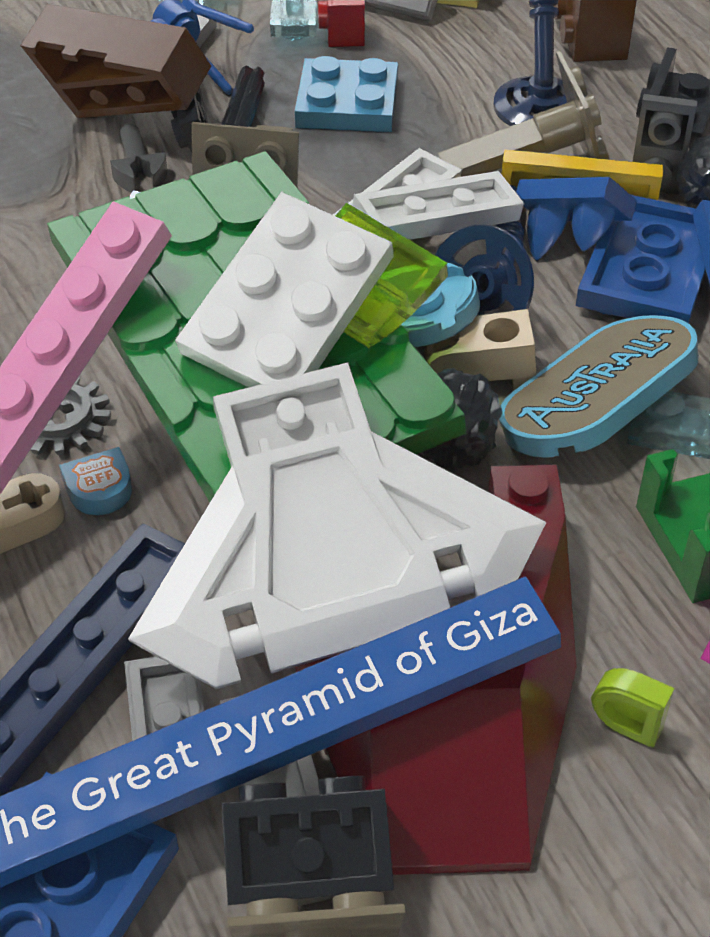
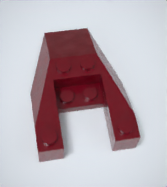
M557 465L491 466L488 492L546 522L518 579L526 576L561 633V648L323 749L325 755H329L337 777L365 776L366 790L385 789L393 875L530 871L577 668L566 515ZM334 656L296 666L295 673Z

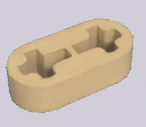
M31 473L11 479L0 494V554L49 534L63 522L65 510L59 485L52 477ZM36 502L39 507L31 509L29 503Z

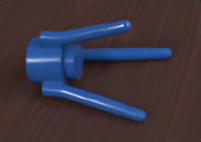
M164 0L156 7L151 22L185 27L195 41L199 38L201 31L197 15L246 33L254 31L252 24L201 5L196 0H183L182 2L180 0ZM209 61L211 64V68L207 73L209 77L225 94H232V86Z

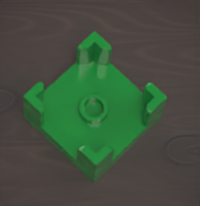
M674 449L649 454L645 461L636 508L691 602L696 603L710 599V473L672 482L678 459L677 452Z

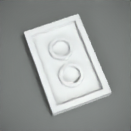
M281 192L175 341L180 353L247 387L318 370L394 257L392 242Z

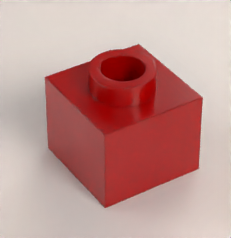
M364 0L318 1L319 29H327L328 47L365 46Z

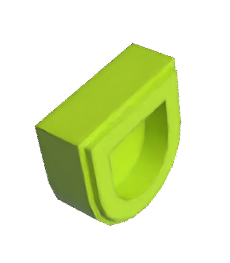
M613 668L606 671L591 696V702L599 719L608 727L648 747L654 748L664 728L675 688L633 670Z

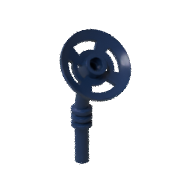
M529 0V6L533 8L529 11L530 18L535 20L534 75L512 79L500 86L494 95V111L509 126L532 119L533 115H530L531 112L538 114L567 103L562 79L554 77V17L559 15L558 8L554 6L558 4V0ZM557 90L561 91L563 97L557 94ZM522 91H528L527 98L522 96ZM508 92H513V100L516 104L514 107L506 98Z
M510 185V186L513 188V190L516 192L517 187H516V186H513V185ZM519 220L494 226L472 225L464 227L451 234L436 251L432 261L447 262L463 268L464 276H472L476 281L480 300V308L476 316L485 315V311L496 310L507 301L514 307L512 311L525 310L530 306L534 291V273L530 258L523 247L524 228L519 223ZM478 240H485L486 254L474 256L465 265L454 259L460 250L468 244ZM515 261L520 269L521 285H518L517 273L514 267Z

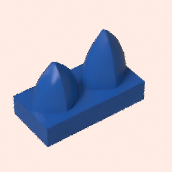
M610 177L519 180L516 190L517 195L524 202L523 207L529 210L527 240L530 252L536 261L542 258L556 243L568 221H572L571 225L576 243L582 251H586L606 233L612 221H632L637 203L633 196Z

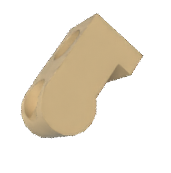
M528 309L478 315L465 329L456 335L438 343L423 346L424 359L437 374L444 369L455 368L457 371H463V373L472 375L481 373L488 381L512 379L513 390H516L536 375L535 344Z

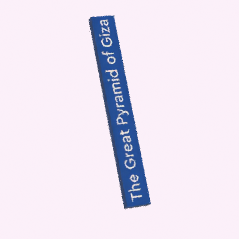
M525 576L0 796V888L561 648V633Z

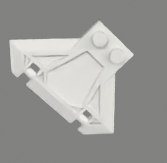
M348 363L213 396L214 410L231 469L128 640L211 687L219 689L241 682L236 663L238 659L264 652L270 672L275 673L344 653L450 608L449 599L470 593L475 598L518 580L546 522L371 432ZM457 552L462 566L440 572L435 558ZM252 610L255 624L230 631L227 630L224 617Z

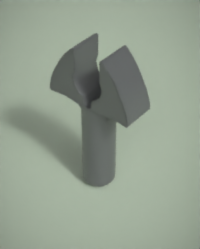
M134 124L124 125L120 130V136L126 158L110 160L114 181L120 187L132 193L133 190L136 191L135 178L138 177V173H143L144 176L151 178L153 188L161 186L168 172L166 153L161 152L147 155L139 128Z

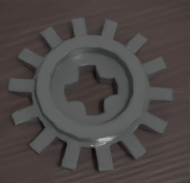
M81 376L77 378L58 407L62 413H68L65 416L66 422L55 424L50 419L31 448L33 454L39 455L48 448L50 442H54L55 453L62 455L65 449L64 441L70 440L74 446L82 449L87 446V440L81 434L90 437L102 435L104 427L98 424L111 419V410H102L110 403V399L107 394L94 397L99 389L97 383L93 381L83 388L79 385Z

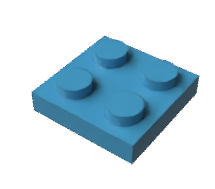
M321 56L315 59L305 58L295 106V128L392 132L398 80V62H385L378 58H367L362 61L338 60L331 56Z

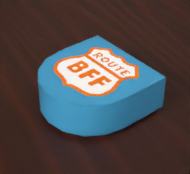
M120 447L59 465L62 481L70 501L76 509L85 514H110L122 508L130 499L132 485L129 467Z

